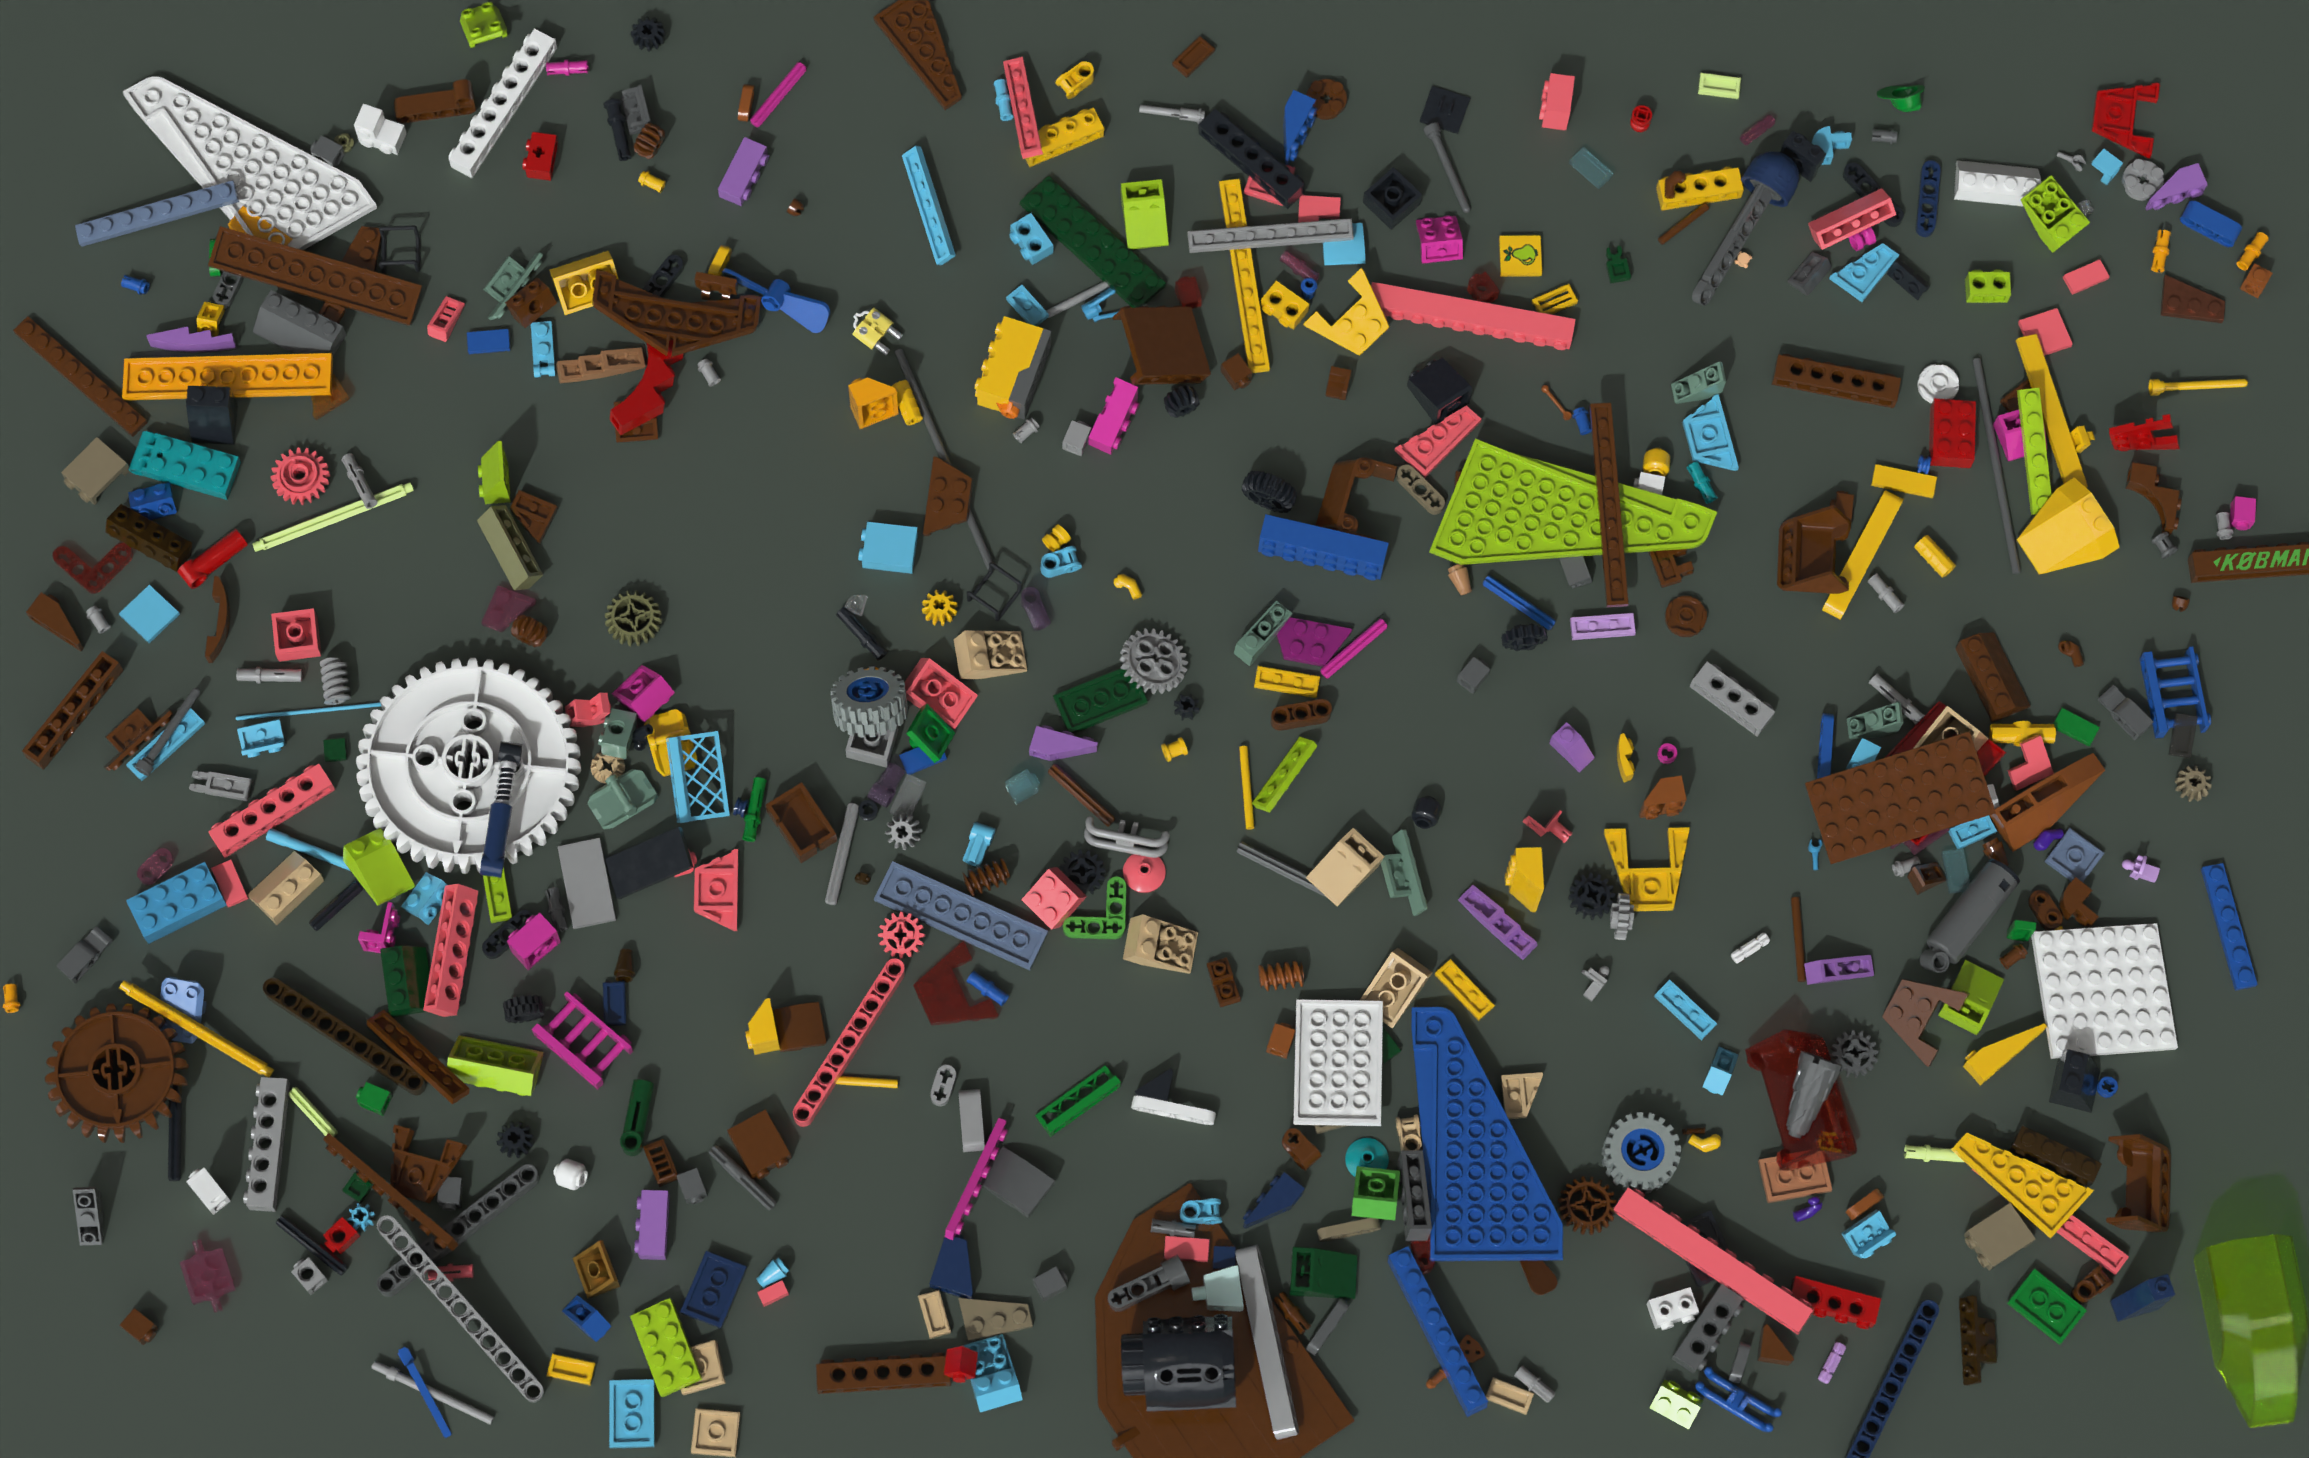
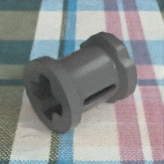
M2167 531L2156 536L2151 541L2153 545L2156 544L2162 553V559L2168 558L2178 551V547L2174 546L2169 539Z

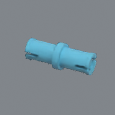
M998 79L994 81L997 96L995 102L999 106L1000 119L1002 121H1009L1013 119L1007 81L1005 79Z

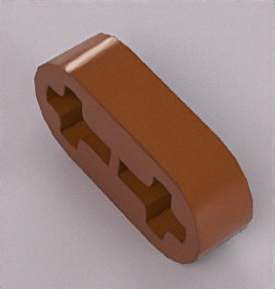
M743 85L738 110V121L749 122L755 92L754 85Z
M1877 1188L1850 1207L1846 1214L1853 1221L1880 1202L1884 1195Z

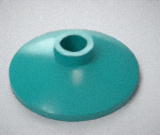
M1361 1138L1354 1141L1347 1149L1345 1163L1348 1171L1356 1177L1357 1166L1387 1169L1389 1156L1386 1148L1379 1141L1372 1138ZM1369 1154L1372 1159L1366 1161L1363 1156Z

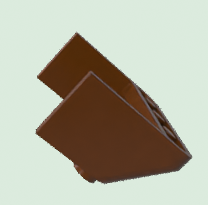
M1357 458L1335 463L1332 467L1316 526L1376 540V538L1356 533L1358 528L1357 519L1344 512L1355 477L1366 479L1375 476L1394 482L1397 466L1369 458Z
M2141 1134L2110 1136L2108 1141L2119 1146L2117 1150L2118 1160L2124 1166H2127L2126 1207L2119 1208L2115 1217L2106 1218V1222L2125 1230L2166 1232L2169 1228L2171 1155L2169 1149Z

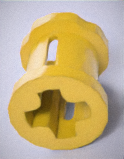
M1179 737L1177 741L1170 744H1161L1162 752L1167 762H1170L1172 758L1179 755H1188L1187 747L1182 737Z

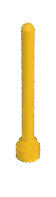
M2150 379L2148 388L2149 394L2156 396L2164 393V391L2246 387L2248 381L2246 379L2164 383L2160 379Z

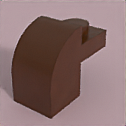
M2077 877L2072 880L2062 893L2059 900V908L2067 921L2074 915L2079 924L2090 928L2099 916L2083 904L2092 892V889Z

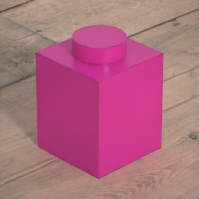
M2235 496L2230 506L2231 527H2236L2237 530L2251 529L2255 523V498Z

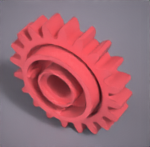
M297 447L295 454L289 449L288 457L281 454L283 461L275 460L278 467L272 468V472L275 474L271 476V480L274 482L272 485L274 489H278V496L283 495L285 502L291 498L292 504H295L298 499L301 505L304 504L305 499L312 503V496L320 498L318 491L326 492L323 485H329V481L326 478L330 477V473L326 471L328 469L327 463H323V457H318L316 451L310 455L308 448L302 453L300 448ZM298 474H305L302 479H296Z

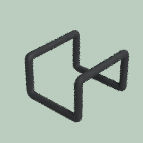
M414 225L380 227L382 261L379 263L381 272L383 274L386 272V265L414 264L416 272H419L420 235L417 227ZM414 230L416 236V260L386 261V238L384 231Z
M990 562L989 572L973 592H967V601L970 602L972 599H975L994 612L995 620L999 621L1021 593V582L995 563ZM993 568L1017 584V591L1000 613L997 609L976 596L992 575Z

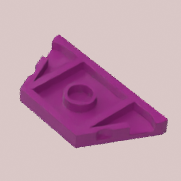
M1290 617L1276 637L1284 660L1324 667L1341 648L1347 637L1351 635L1352 629Z

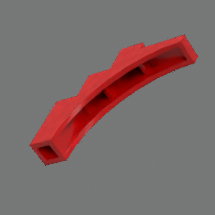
M669 340L667 356L646 343L648 364L641 381L623 402L610 410V421L620 435L663 413L665 400L661 392L673 386L675 373L670 365L683 359V354L671 357L673 340Z

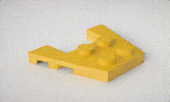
M1363 268L1358 270L1348 280L1362 298L1333 326L1318 311L1303 324L1359 356L1390 328Z

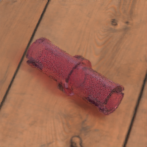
M1286 250L1280 257V261L1291 268L1295 275H1300L1304 279L1312 278L1315 281L1318 280L1320 274L1308 267L1304 260H1299L1291 254L1290 251Z

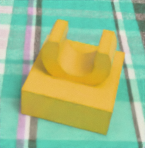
M2078 426L2070 432L2077 454L2090 446V441L2095 440L2093 432H2086L2084 426Z

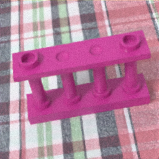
M566 992L564 996L568 1004L547 1026L541 1027L537 1023L533 1027L532 1032L541 1042L598 1090L604 1084L601 1073L623 1049L631 1054L633 1052L630 1046L632 1042L623 1034L621 1036L616 1034L582 1005L584 1001L577 994L571 995ZM576 1008L584 1017L563 1040L560 1039L558 1041L553 1037L554 1030ZM593 1022L601 1030L579 1054L576 1053L574 1055L569 1051V1045ZM608 1035L617 1044L596 1067L590 1069L585 1064V1059Z

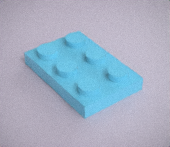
M654 1379L609 1380L610 1448L655 1447Z

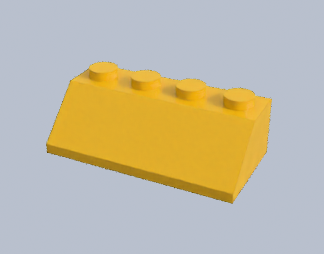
M1542 847L1515 848L1514 855L1510 856L1506 869L1505 886L1509 885V893L1531 912H1536L1544 891Z

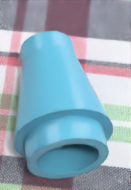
M778 1257L768 1264L756 1280L765 1289L772 1283L786 1277V1273L790 1270Z

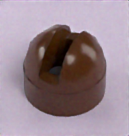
M794 198L787 209V213L799 216L802 213L798 209L804 210L802 202Z
M2174 595L2172 599L2173 609L2175 611L2179 609L2180 612L2185 611L2190 599Z

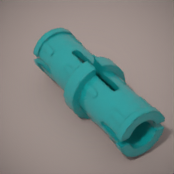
M1698 461L1691 463L1687 466V470L1695 482V488L1700 491L1706 504L1715 501L1718 496L1711 487L1709 477H1706Z

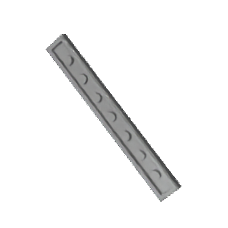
M1351 218L1187 232L1189 253L1349 241L1354 238Z

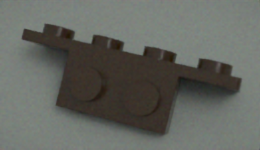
M1974 1295L1959 1299L1963 1384L1966 1386L1981 1383L1980 1363H1997L1995 1319L1978 1317L1977 1296Z

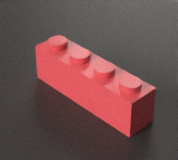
M1881 188L1809 222L1808 225L1813 240L1823 250L1895 216L1896 212L1890 196Z

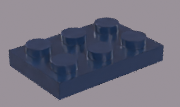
M706 1251L680 1312L722 1329L747 1267Z

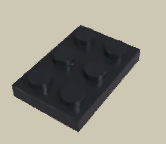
M1711 1210L1681 1222L1687 1227L1690 1224L1700 1231L1699 1235L1705 1239L1707 1237L1714 1239L1719 1243L1717 1247L1723 1251L1729 1250ZM1685 1260L1697 1288L1716 1281Z

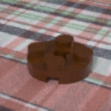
M1330 79L1312 82L1306 95L1316 100L1315 108H1317L1315 116L1323 120L1334 119L1344 111L1347 95L1342 83ZM1329 96L1332 100L1324 103L1321 97Z

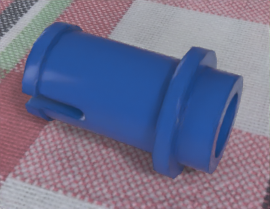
M124 275L121 286L137 291L139 295L147 294L150 283L146 279L140 280Z
M1306 278L1301 282L1303 298L1309 300L1314 297L1317 290V282L1314 279Z
M1585 407L1575 409L1572 415L1573 419H1576L1580 435L1592 432L1587 416L1588 410H1585Z

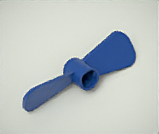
M723 269L722 273L725 277L737 279L738 284L763 294L764 296L761 301L767 310L778 311L780 309L813 333L821 332L826 326L830 316V308L825 302L790 293V286L780 279L773 280L769 288L766 289L732 270Z

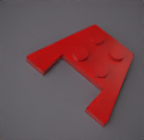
M2152 83L2149 86L2138 85L2128 89L2116 88L2097 91L2092 132L2146 158H2150L2154 138L2133 135L2136 100L2157 103L2160 83Z
M2162 415L2163 419L2154 421V418L2145 419V424L2137 426L2133 422L2109 428V436L2114 450L2180 449L2177 435L2155 438L2153 430L2173 428L2171 415Z

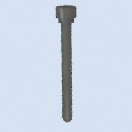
M1438 123L1429 124L1423 129L1424 133L1434 143L1462 211L1469 213L1470 206L1440 139V126Z
M195 687L192 689L146 758L143 757L142 760H138L134 766L137 771L145 776L151 774L154 769V760L199 696V688Z

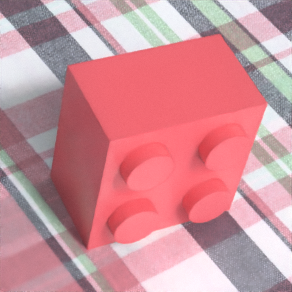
M1550 73L1549 81L1545 80L1539 119L1543 120V128L1566 131L1571 110L1575 76Z
M314 608L271 614L275 654L279 662L321 656L318 617Z
M1058 867L1049 868L1022 898V901L1052 930L1060 928L1087 896Z

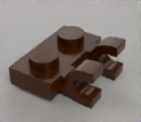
M696 272L695 285L702 290V300L710 301L711 290L719 291L722 294V300L731 299V294H737V279Z
M1687 549L1648 552L1661 588L1680 583L1682 581L1681 576L1693 574L1692 570L1694 568L1691 561L1677 566L1674 557L1686 555L1685 551Z

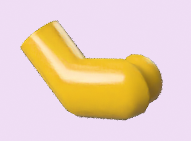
M1119 574L1114 578V585L1117 588H1122L1123 586L1128 588L1133 600L1142 596L1135 579L1125 574Z
M1693 1134L1688 1143L1702 1152H1709L1717 1149L1721 1145L1722 1140L1718 1134H1712L1705 1139Z

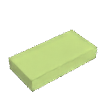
M1700 73L1698 94L1738 99L1741 78Z

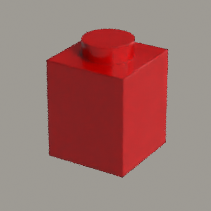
M964 1346L947 1349L944 1375L958 1383L975 1378L978 1352Z

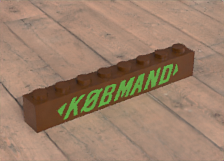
M2300 542L2290 546L2287 543H2282L2275 547L2259 545L2255 548L2240 546L2232 550H2227V548H2217L2214 551H2206L2205 549L2195 550L2188 558L2191 583L2309 575V542Z

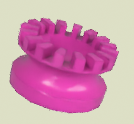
M1669 743L1661 745L1657 754L1658 760L1663 764L1674 762L1677 757L1676 747ZM1662 750L1672 751L1673 757L1663 756Z

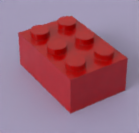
M1934 398L1930 407V466L1971 468L1975 460L1976 401Z

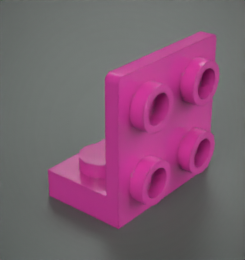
M1456 216L1416 220V227L1421 242L1422 264L1463 259V239Z
M393 902L387 903L381 934L371 929H367L366 932H359L358 940L363 951L381 953L380 949L395 946L396 936H393L394 929L399 926L400 915H397V909H395Z

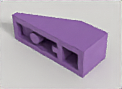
M1871 955L1825 959L1804 964L1807 985L1874 976Z

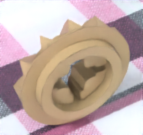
M597 753L594 759H592V775L601 783L606 784L605 780L611 775L616 774L619 777L624 774L625 763L622 758ZM603 760L608 764L613 763L611 765L613 773L608 769L602 770L604 768Z

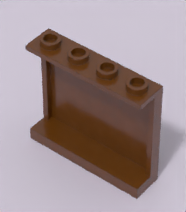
M1161 305L1157 307L1141 306L1139 308H1131V306H1124L1113 316V320H1122L1137 372L1130 377L1132 385L1201 383L1211 375L1191 307H1182L1181 305L1165 307Z

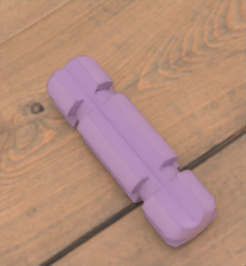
M1839 1342L1834 1344L1833 1352L1829 1354L1823 1366L1824 1370L1818 1376V1380L1825 1384L1830 1382L1831 1374L1835 1372L1842 1358L1841 1356L1846 1350L1844 1344Z

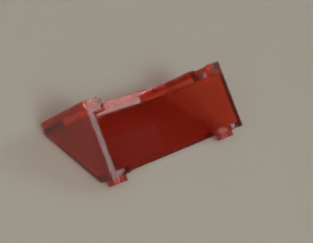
M1786 1029L1745 1049L1748 1065L1762 1072L1784 1149L1778 1151L1776 1158L1780 1170H1794L1848 1158L1856 1154V1142L1837 1079L1827 1100L1823 1102L1816 1119L1813 1120L1808 1133L1805 1136L1802 1135L1801 1139L1788 1134L1789 1130H1787L1786 1123L1790 1112L1789 1106L1794 1090L1793 1083L1801 1051L1823 1057L1826 1060L1831 1059L1826 1043L1820 1035Z

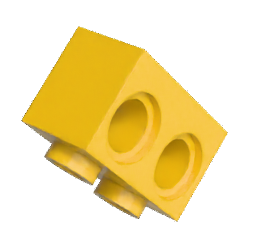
M1275 281L1261 299L1262 310L1267 315L1275 316L1284 327H1290L1293 330L1309 311V303L1278 281ZM1276 298L1281 302L1272 303L1270 300ZM1294 310L1297 314L1289 315L1287 311Z

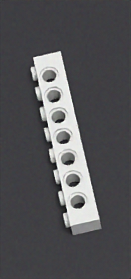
M535 28L531 34L525 37L523 47L515 52L513 62L504 69L502 79L499 83L496 82L491 91L492 94L483 101L481 111L472 118L467 132L464 131L459 140L460 143L449 154L451 168L470 178L474 177L546 66V62H549L557 50L556 40ZM531 52H538L534 56L529 55ZM521 68H527L524 72L519 71ZM511 84L517 85L514 88H508V86ZM501 100L506 101L504 104H497ZM491 116L496 117L492 121L486 120L488 117ZM478 133H484V134H485V135L482 136V137H476V135H477ZM468 149L474 150L470 154L465 153Z

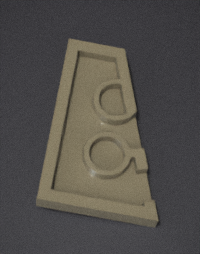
M958 1298L968 1342L1033 1327L1028 1304Z

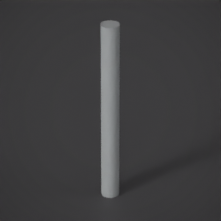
M1104 281L1046 310L1049 314L1048 318L1110 288L1109 285Z

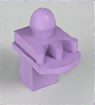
M2138 855L2134 862L2128 859L2122 862L2124 869L2131 870L2129 877L2135 880L2141 878L2155 883L2160 868L2146 864V856Z

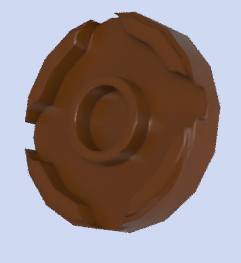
M1692 596L1677 597L1668 604L1665 611V622L1668 629L1680 637L1697 635L1703 630L1707 621L1706 609L1697 598Z

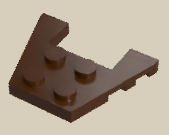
M1902 979L1882 1017L1921 1061L1929 1067L1934 1061L1939 1048L1920 1037L1937 1005L1942 1001L1960 1011L1970 993Z
M394 1125L395 1143H392L394 1164H391L390 1185L404 1197L430 1204L468 1145L447 1139L440 1161L409 1153L408 1149L414 1130Z

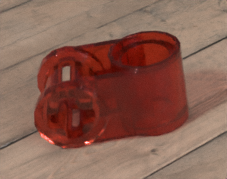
M1431 1234L1427 1241H1410L1413 1256L1422 1274L1430 1273L1434 1268L1435 1261L1430 1260ZM1422 1258H1426L1428 1265H1423V1262H1421Z

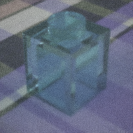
M1028 769L1005 781V787L1016 805L1038 793V785L1040 784L1034 773L1030 774Z

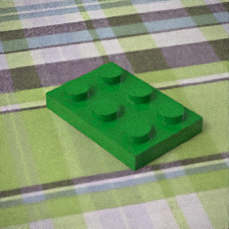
M2036 1269L2029 1274L2007 1302L2009 1306L2059 1345L2087 1311Z

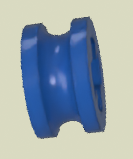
M1923 455L1919 456L1917 473L1924 472V474L1928 475L1931 463L1930 456L1924 458Z
M2112 1077L2102 1078L2097 1085L2098 1094L2104 1098L2113 1096L2118 1089V1084ZM2104 1082L2112 1086L2111 1092H2108L2107 1089L2103 1090Z

